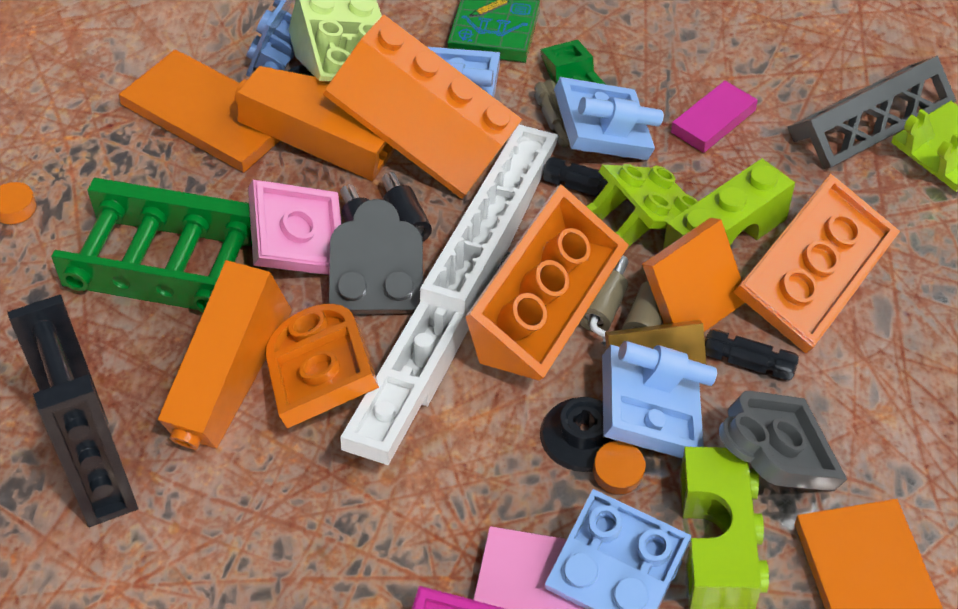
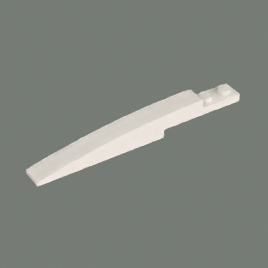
M518 125L422 284L420 288V303L376 376L379 388L365 394L340 437L341 450L389 465L421 405H429L469 329L465 317L497 273L544 173L545 164L556 146L557 134L523 125Z

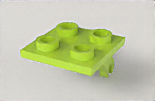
M949 101L930 114L920 109L917 117L913 114L910 115L904 125V130L894 135L891 143L957 192L958 105Z
M602 165L598 172L605 178L608 184L593 203L586 207L603 221L608 214L628 198L636 208L615 233L630 246L649 229H666L667 222L698 201L686 194L675 183V176L661 166Z

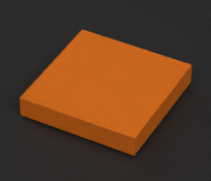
M709 218L642 264L664 324L700 320L703 323L705 332L745 303L733 293L742 282L721 219Z

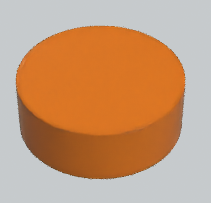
M9 182L0 186L1 223H21L34 214L37 202L32 189L28 185L21 182Z
M612 441L603 445L597 452L593 464V475L597 484L603 490L617 495L634 491L640 485L646 468L644 456L636 446L625 442Z

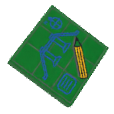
M461 0L448 39V48L500 52L501 60L527 62L540 11V0Z

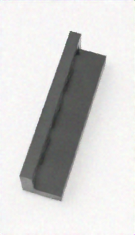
M934 56L912 63L787 128L793 142L811 139L822 167L826 169L903 130L910 115L913 114L917 117L919 110L917 111L918 106L930 114L949 101L956 102L957 100L939 57ZM931 78L939 96V100L933 103L921 97L925 80ZM894 96L908 101L904 118L902 119L890 114ZM863 112L877 117L872 135L857 130ZM849 120L848 125L844 124L843 122ZM832 128L845 134L841 150L833 154L824 132Z

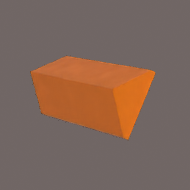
M562 184L556 187L465 317L480 364L538 381L545 377L629 246L628 243Z

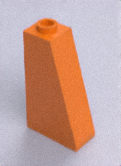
M259 66L249 79H243L235 92V102L238 103V122L373 182L395 151V148L323 95L331 81H319L314 76Z
M228 260L225 261L157 419L171 433L169 439L176 444L197 450L200 444L217 449L266 360L268 340L273 332L289 318L292 311L271 272Z

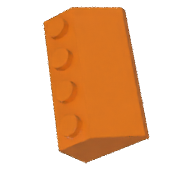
M383 15L362 37L323 93L333 103L461 199L469 192L523 120L386 15Z

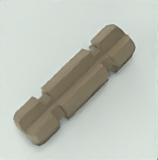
M549 79L544 83L538 82L535 85L536 92L534 96L542 107L541 110L551 130L558 135L557 143L561 147L566 148L570 143L554 92L556 83Z

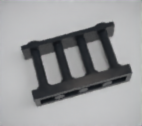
M61 294L8 311L7 314L39 388L38 392L33 393L38 412L88 527H93L138 510L136 499L108 427V419Z

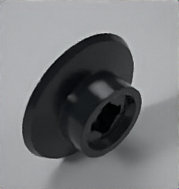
M590 397L571 398L557 404L546 414L540 427V440L547 455L560 466L578 472H593V464L599 449L609 442L617 441L603 437V401ZM581 424L589 425L588 431L581 430Z

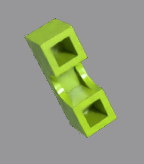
M761 158L667 222L663 249L709 218L722 220L730 246L743 230L755 240L760 239L787 219L796 182Z
M684 447L680 470L683 518L711 521L724 533L714 538H691L686 561L689 609H756L760 593H767L769 588L767 560H759L757 545L763 544L762 513H754L752 500H757L758 473L754 468H749V462L739 459L726 447Z

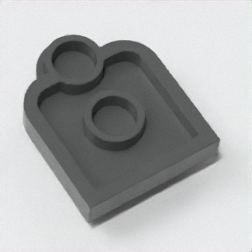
M381 199L366 201L356 210L353 221L339 225L332 233L330 239L329 304L342 305L348 308L353 315L414 313L420 303V288L423 284L422 236L414 225L399 220V214L391 203Z
M745 391L730 405L728 409L729 417L719 426L720 438L733 455L743 461L750 462L755 471L766 481L777 486L835 491L847 480L805 398Z

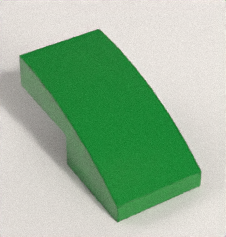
M578 39L541 49L542 60L551 80L556 84L560 77L605 84L594 71L593 56Z

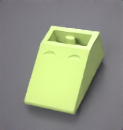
M295 0L288 29L295 57L319 81H331L362 37L382 17L377 0Z

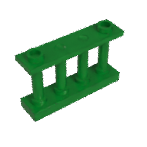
M94 177L87 191L97 220L79 254L54 250L51 258L61 285L73 290H88L204 312L225 261L235 262L242 246H252L249 203ZM115 224L138 227L122 261L98 257ZM157 231L181 234L165 269L141 265ZM199 238L223 241L208 276L184 272Z

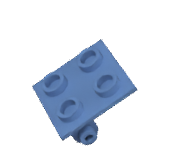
M274 0L273 6L276 9L272 12L267 9L256 28V32L262 35L261 37L258 35L255 37L246 54V57L252 59L246 73L247 76L250 77L255 67L258 68L259 66L285 71L289 61L293 58L294 50L288 30L292 17L288 10L292 0Z

